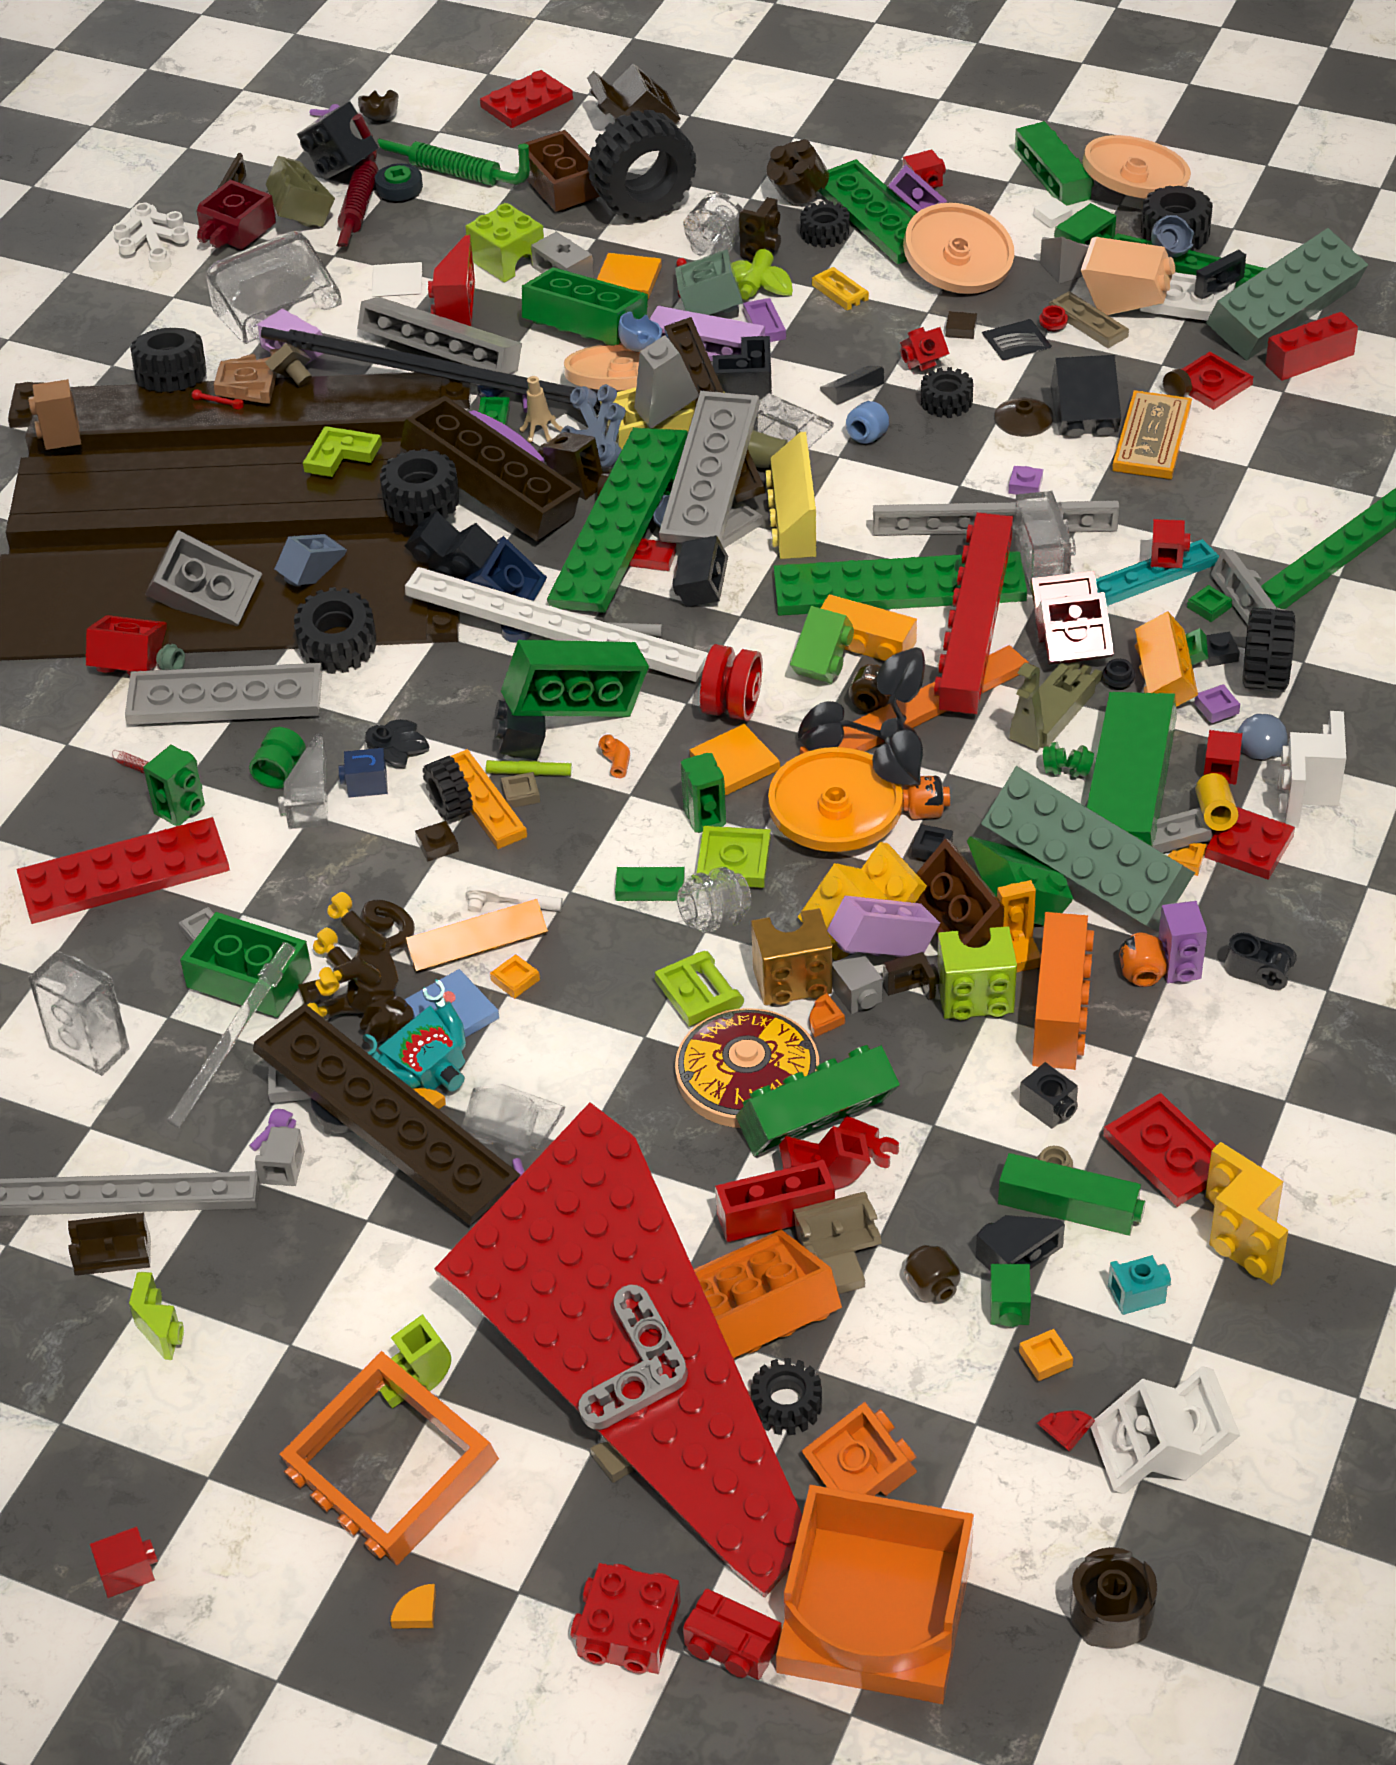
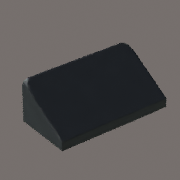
M882 366L863 367L821 386L820 391L838 405L884 384V368Z

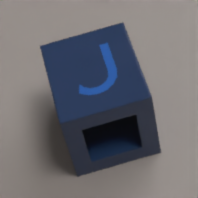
M383 748L344 751V765L338 766L340 785H347L349 798L388 794L387 768Z

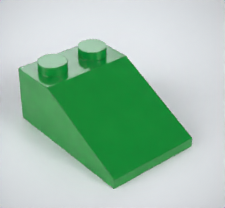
M972 836L968 838L967 843L980 876L996 897L998 887L1029 880L1032 881L1036 889L1035 924L1044 925L1045 912L1063 913L1074 900L1064 875L1023 849Z

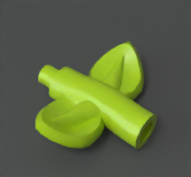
M766 249L758 250L752 264L744 260L732 262L743 300L753 297L761 286L778 295L792 296L791 279L782 268L771 266L774 257L770 251Z

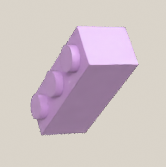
M844 896L827 931L837 941V946L847 953L864 952L875 956L887 954L905 957L920 952L925 953L940 922L920 903Z

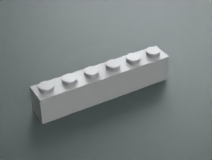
M382 297L361 301L357 329L469 366L503 373L518 371L522 343Z

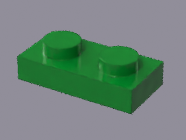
M617 867L616 901H684L685 867Z

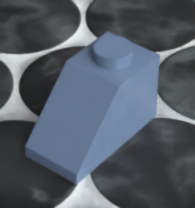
M325 534L288 537L275 570L282 574L284 580L291 585L314 584L345 555L347 549Z

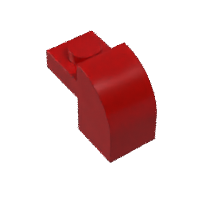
M833 1126L819 1144L788 1136L779 1144L783 1169L824 1160L835 1190L853 1183L871 1163L865 1134Z

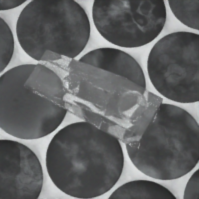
M322 733L315 734L285 780L284 796L278 797L280 817L286 816L288 829L328 826L327 758Z

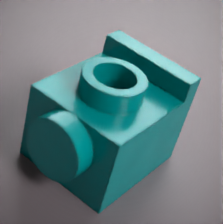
M1153 1255L1119 1264L1118 1261L1110 1262L1108 1287L1122 1315L1166 1303L1167 1288L1171 1285V1277L1164 1263L1157 1265Z

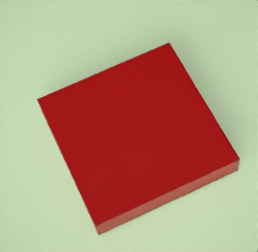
M1210 351L1182 369L1189 375L1192 382V390L1189 396L1213 410L1253 385L1254 376Z

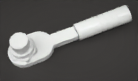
M469 886L466 890L469 902L468 909L473 912H481L485 901H507L521 904L538 899L541 909L561 912L563 898L520 892L519 895L504 893L482 886Z

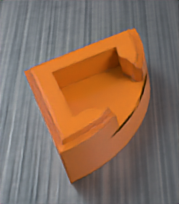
M828 993L815 1001V1006L810 1013V1030L814 1038L845 1024V1015Z

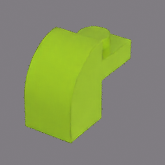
M422 1314L391 1337L400 1350L391 1359L431 1391L447 1374L452 1356L444 1342ZM387 1384L379 1390L392 1409L404 1401Z

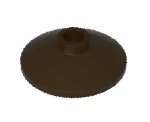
M1020 397L1001 403L995 411L994 420L1002 431L1010 435L1029 437L1041 434L1051 427L1053 412L1047 404L1040 400Z

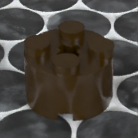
M802 139L790 142L784 146H776L772 149L770 153L771 158L767 165V176L783 200H787L792 205H802L817 197L815 193L821 187L824 190L827 186L829 171L808 140Z
M1101 1548L1085 1557V1561L1073 1573L1070 1616L1075 1628L1081 1634L1086 1644L1095 1647L1122 1648L1146 1639L1153 1622L1157 1596V1580L1152 1568L1145 1561L1143 1564L1138 1559L1132 1557V1552L1122 1548Z

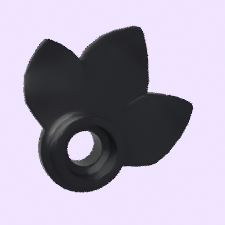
M397 719L389 721L385 726L375 725L370 727L365 734V742L368 749L383 748L385 762L399 767H406L408 754L427 752L430 748L425 737L416 732L417 724L409 720Z

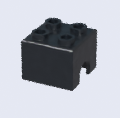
M351 101L325 114L297 133L302 149L308 152L314 162L316 171L325 180L354 166L379 148L372 135L365 139H359L353 135L350 129V121L358 112Z

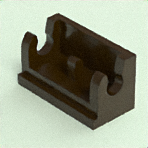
M144 1212L68 1221V1231L72 1242L71 1245H68L75 1276L150 1268L151 1236Z

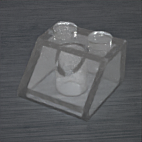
M768 393L760 400L753 429L776 438L788 440V442L798 433L806 432L809 449L834 427V422Z
M504 1084L473 1087L462 1128L467 1132L473 1133V1137L481 1143L493 1144L495 1141L505 1145L504 1150L517 1156H525L528 1152L541 1150L563 1116L566 1106Z

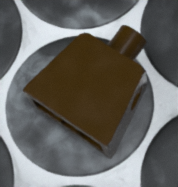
M562 432L539 447L538 453L544 458L547 466L581 488L580 498L586 500L597 492L598 479L603 471L595 437Z

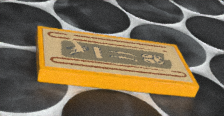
M1134 390L1114 457L1112 471L1172 479L1191 410L1192 398Z

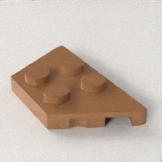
M279 349L270 350L271 356ZM251 354L237 359L221 361L214 381L215 395L260 403H271L277 373L273 372L265 363L270 357L256 360V355Z

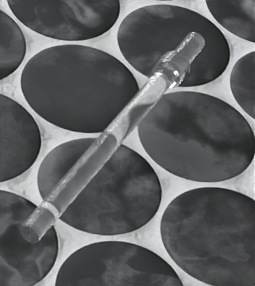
M283 942L269 964L265 963L258 974L260 979L167 1120L169 1123L180 1128L272 986L276 987L282 978L283 973L281 971L296 950L292 945Z

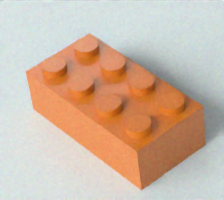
M1045 912L1032 1066L1039 1067L1046 1062L1053 1068L1076 1070L1077 1055L1084 1056L1086 1034L1078 1033L1086 1032L1088 1007H1081V1005H1088L1090 980H1083V978H1090L1092 954H1085V951L1092 952L1094 930H1087L1088 915Z

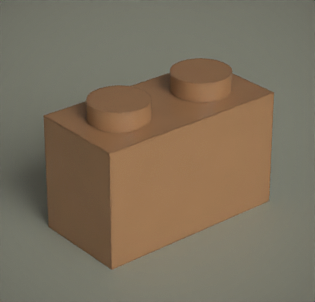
M69 379L34 384V397H29L31 414L38 415L39 421H34L38 439L43 438L46 450L80 445V427Z

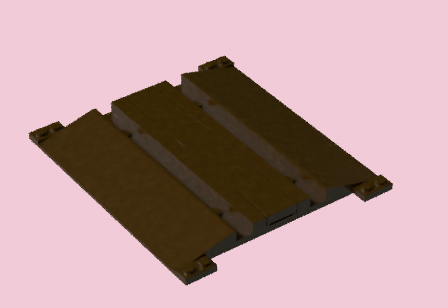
M416 372L313 376L302 387H299L291 377L276 378L271 403L243 400L244 407L241 409H233L230 405L204 399L195 401L192 398L191 394L196 389L202 391L203 394L217 396L214 391V381H201L192 387L171 392L147 390L138 384L76 386L70 388L80 427L81 444L48 450L45 448L43 438H37L34 421H39L38 415L31 414L29 397H34L33 385L44 382L15 383L8 414V423L10 428L28 427L25 439L29 456L21 457L10 507L5 532L9 545V554H1L0 661L86 657L87 628L106 615L167 622V629L161 648L167 644H175L184 653L299 649L294 628V616L298 613V606L300 603L306 604L305 598L309 595L314 597L317 591L323 590V592H327L329 588L336 587V591L346 588L349 589L350 594L357 592L361 595V599L368 601L369 607L373 612L377 635L375 645L459 642L460 611L405 595V585L416 569L420 567L429 570V565L416 560L412 553L404 546L418 525L408 526L405 522L398 523L394 518H390L387 515V511L384 509L380 473H382L383 465H387L389 459L396 458L397 454L407 453L405 449L400 447L405 419L444 395L462 408L470 409V383ZM217 396V397H221V398H226V399H230V400H235V398H228V397H223V396ZM325 426L381 436L382 445L371 463L343 458L333 477L304 472L303 462ZM178 530L262 573L238 626L176 610L145 595L169 543ZM325 534L347 549L345 555L314 584L291 585L284 580L282 574L275 570L288 537ZM335 627L325 631L324 633H340L346 630L347 628Z

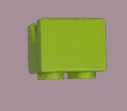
M508 203L500 204L497 209L486 215L478 216L475 221L465 226L466 235L471 236L473 263L503 282L516 276L515 266L520 257L527 258L531 256L532 260L531 245L544 238L542 224Z
M1008 926L989 928L991 939L988 944L979 948L964 945L959 939L958 931L938 933L937 970L940 978L938 989L944 1019L956 1018L965 1020L974 1016L992 1015L1000 1017L1008 1013H1014L1017 962Z

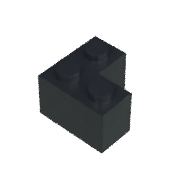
M770 336L741 337L742 355H712L713 368L724 393L759 396V401L772 399Z
M437 511L420 522L404 546L412 553L416 560L427 563L430 571L462 580L483 567L498 543L477 523L459 532Z

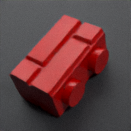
M708 1588L704 1590L696 1604V1608H693L683 1627L684 1645L687 1646L692 1655L701 1660H708L711 1657L723 1663L731 1674L740 1678H745L749 1675L757 1680L761 1679L770 1660L777 1652L782 1632L781 1622Z

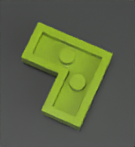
M325 426L303 462L304 472L333 477L343 458L371 463L382 445L381 436Z

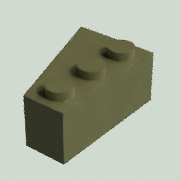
M277 156L266 181V187L269 194L272 195L273 204L278 216L296 220L307 227H311V225L323 227L335 197L300 161Z

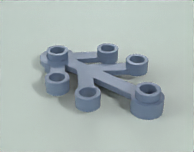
M604 384L596 394L595 391L585 386L576 387L571 393L570 401L575 408L582 412L589 429L577 430L567 425L560 433L568 432L595 437L602 468H613L622 451L616 439L621 421L625 416V408L617 403H613L617 396V390ZM597 398L602 402L598 417L593 408ZM608 419H609V420H611V422H610V425H609V428H608V431H607V435H605V429H606L607 422H608Z

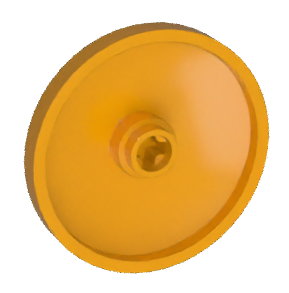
M843 747L821 748L792 758L776 772L769 787V812L776 827L790 840L804 847L828 852L851 851L879 841L895 827L902 813L903 790L901 785L890 783L876 774L873 768L872 754Z

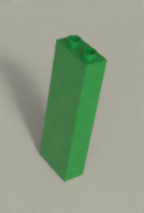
M1109 692L1087 808L1153 847L1177 720L1175 694Z

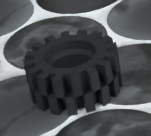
M819 201V205H816L814 202L810 204V207L806 206L804 211H801L800 235L802 240L805 239V243L810 244L812 242L814 247L821 244V248H826L828 244H830V247H835V243L840 245L843 243V240L846 241L850 233L849 212H847L846 207L841 208V204L837 203L834 206L832 201H828V204H824V201Z
M942 367L937 368L936 373L933 370L929 371L928 375L925 374L923 380H921L920 402L923 405V409L925 411L928 410V413L931 415L936 412L937 417L942 418L943 414H947V418H952V414L958 417L962 415V411L967 413L973 405L974 383L972 377H969L967 372L961 374L962 370L958 368L952 371V367H947V371H943Z
M446 756L423 766V779L427 783L425 784L426 789L429 790V797L433 800L434 807L438 810L439 815L443 817V820L448 821L473 809L472 795L468 790V782H465V775L463 771L459 770V764L455 762L453 757Z
M784 1358V1365H779L778 1359L771 1361V1369L764 1364L760 1367V1374H754L753 1384H751L750 1389L751 1400L761 1422L763 1421L765 1430L769 1431L772 1426H775V1434L782 1435L783 1429H788L789 1435H796V1427H799L804 1432L808 1430V1422L812 1425L817 1422V1414L820 1415L822 1411V1386L819 1375L815 1376L814 1368L809 1366L804 1370L803 1361L797 1360L796 1365H791V1358ZM781 1389H792L799 1392L802 1396L799 1401L792 1404H780L771 1398L774 1392Z

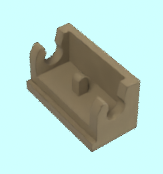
M865 1191L793 1210L798 1242L819 1259L882 1244L881 1235L874 1223V1220L878 1219L877 1214Z

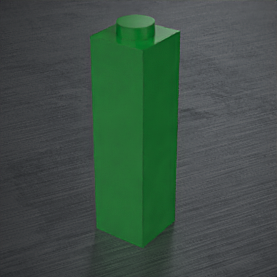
M1008 1153L999 1180V1205L1128 1236L1131 1235L1134 1221L1141 1223L1146 1201L1140 1199L1141 1184L1012 1153Z

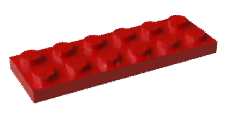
M210 817L16 870L31 924L227 872L230 871L214 818Z

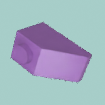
M904 165L887 185L888 188L916 212L931 205L947 202L944 197L907 165Z

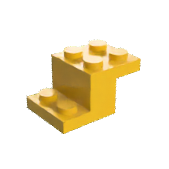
M879 842L861 869L834 863L802 911L820 908L826 928L828 929L844 896L916 903L927 885L888 843ZM800 913V914L798 915V918H799V919L801 920V922L803 923V919H802V916H801V913ZM829 934L832 943V958L840 960L847 957L850 953L841 950L836 944L837 941Z
M1220 1142L1211 1151L1205 1198L1209 1199L1214 1205L1209 1245L1220 1255L1229 1257L1243 1266L1252 1276L1261 1278L1270 1285H1273L1281 1276L1288 1229L1277 1223L1284 1181Z

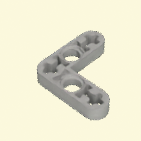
M627 1285L618 1290L614 1297V1306L617 1316L642 1362L597 1385L582 1395L579 1400V1412L583 1422L592 1429L601 1430L613 1425L678 1390L687 1380L688 1370L681 1352L648 1293L638 1285ZM629 1298L639 1302L638 1306L644 1318L637 1322L632 1310L626 1308V1300ZM650 1328L659 1330L662 1338L657 1345L646 1347L641 1344L640 1336L645 1330ZM663 1353L672 1368L676 1367V1376L673 1378H669L667 1374L661 1375L663 1368L658 1356H661ZM635 1380L643 1383L645 1386L644 1392L639 1398L628 1399L622 1394L623 1387L628 1382ZM614 1390L618 1402L622 1405L619 1408H616L614 1401H612L610 1392ZM596 1401L601 1406L605 1405L603 1407L605 1414L599 1417L594 1412L590 1413L592 1411L591 1404Z

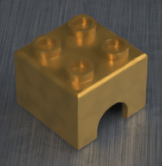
M820 908L801 911L803 924L793 932L777 930L772 925L770 917L751 920L753 970L764 1005H783L793 1000L809 997L819 998L826 993H832V943Z

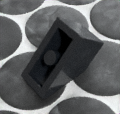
M1005 1215L995 1223L986 1224L979 1231L976 1241V1258L989 1271L991 1264H1030V1269H1032L1063 1247L1065 1224L1060 1219Z

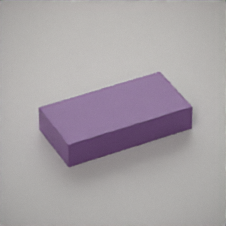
M770 298L743 303V313L748 323L765 326V336H770V342L786 339V329Z

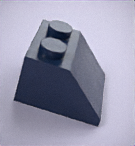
M502 536L496 541L498 545L483 567L464 579V581L534 601L547 576L508 539Z

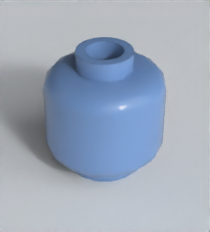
M873 401L861 403L846 418L848 434L853 440L861 444L874 442L887 431L889 426L887 411L882 405Z

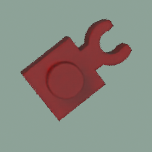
M847 1115L839 1126L840 1128L865 1134L869 1156L873 1158L874 1163L879 1167H890V1156L883 1152H891L895 1155L899 1153V1142L891 1137L879 1138V1128Z

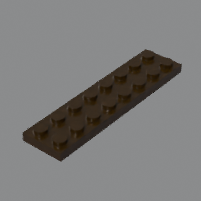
M305 1003L254 1041L253 1051L467 1224L471 1225L492 1207L511 1187V1183L520 1177V1173Z

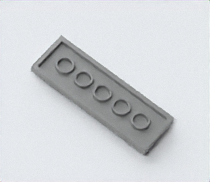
M700 391L659 531L661 541L683 543L717 535L720 542H722L760 405L759 396Z
M321 663L134 671L130 674L125 709L126 723L130 725L319 716L322 683Z

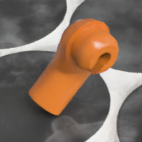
M610 734L602 736L598 746L602 750L603 755L612 762L611 775L616 778L625 777L630 760L629 748Z

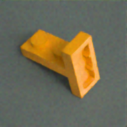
M1031 880L1009 884L997 889V898L1004 905L1003 927L1008 926L1010 929L1017 962V972L1039 968L1041 963V954L1033 939L1036 889Z

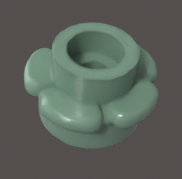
M167 644L159 650L156 661L161 670L182 669L185 662V653L175 644Z

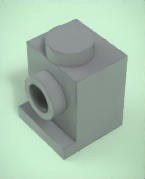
M285 1126L271 1127L268 1140L262 1142L260 1155L255 1157L260 1184L296 1186L305 1153L300 1129Z

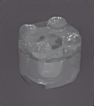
M719 192L707 194L684 219L685 235L691 244V250L696 255L709 256L726 249L729 253L740 240L739 212L743 208L739 204L735 206L729 201L731 197Z

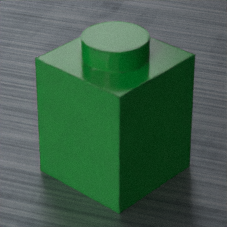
M991 1264L990 1325H1004L1007 1327L1029 1325L1031 1309L1030 1264Z

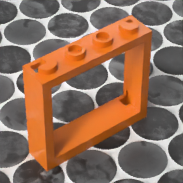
M382 1351L279 1454L288 1467L284 1473L297 1487L301 1489L306 1484L314 1491L310 1495L311 1498L325 1512L333 1508L340 1515L337 1521L352 1536L360 1532L367 1539L364 1545L375 1557L378 1556L381 1559L385 1555L397 1566L499 1460L491 1443ZM385 1384L465 1451L458 1461L388 1533L382 1530L308 1464Z

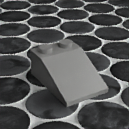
M178 530L169 543L145 595L173 609L238 626L262 573Z

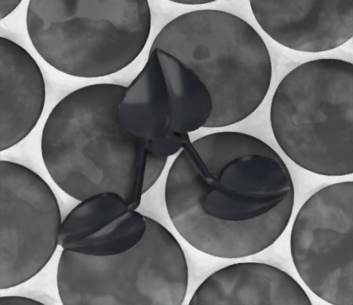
M914 647L889 657L880 667L877 675L878 690L883 695L890 696L889 703L897 716L896 718L884 721L880 730L849 720H843L844 707L837 702L826 701L814 706L805 715L799 727L798 741L806 749L812 751L821 748L838 747L844 738L843 727H850L875 735L886 742V744L877 748L873 755V768L876 774L896 785L919 786L921 784L920 770L923 759V745L915 729L905 723L907 717L900 711L897 699L904 703L910 702L920 691L925 672L923 650Z

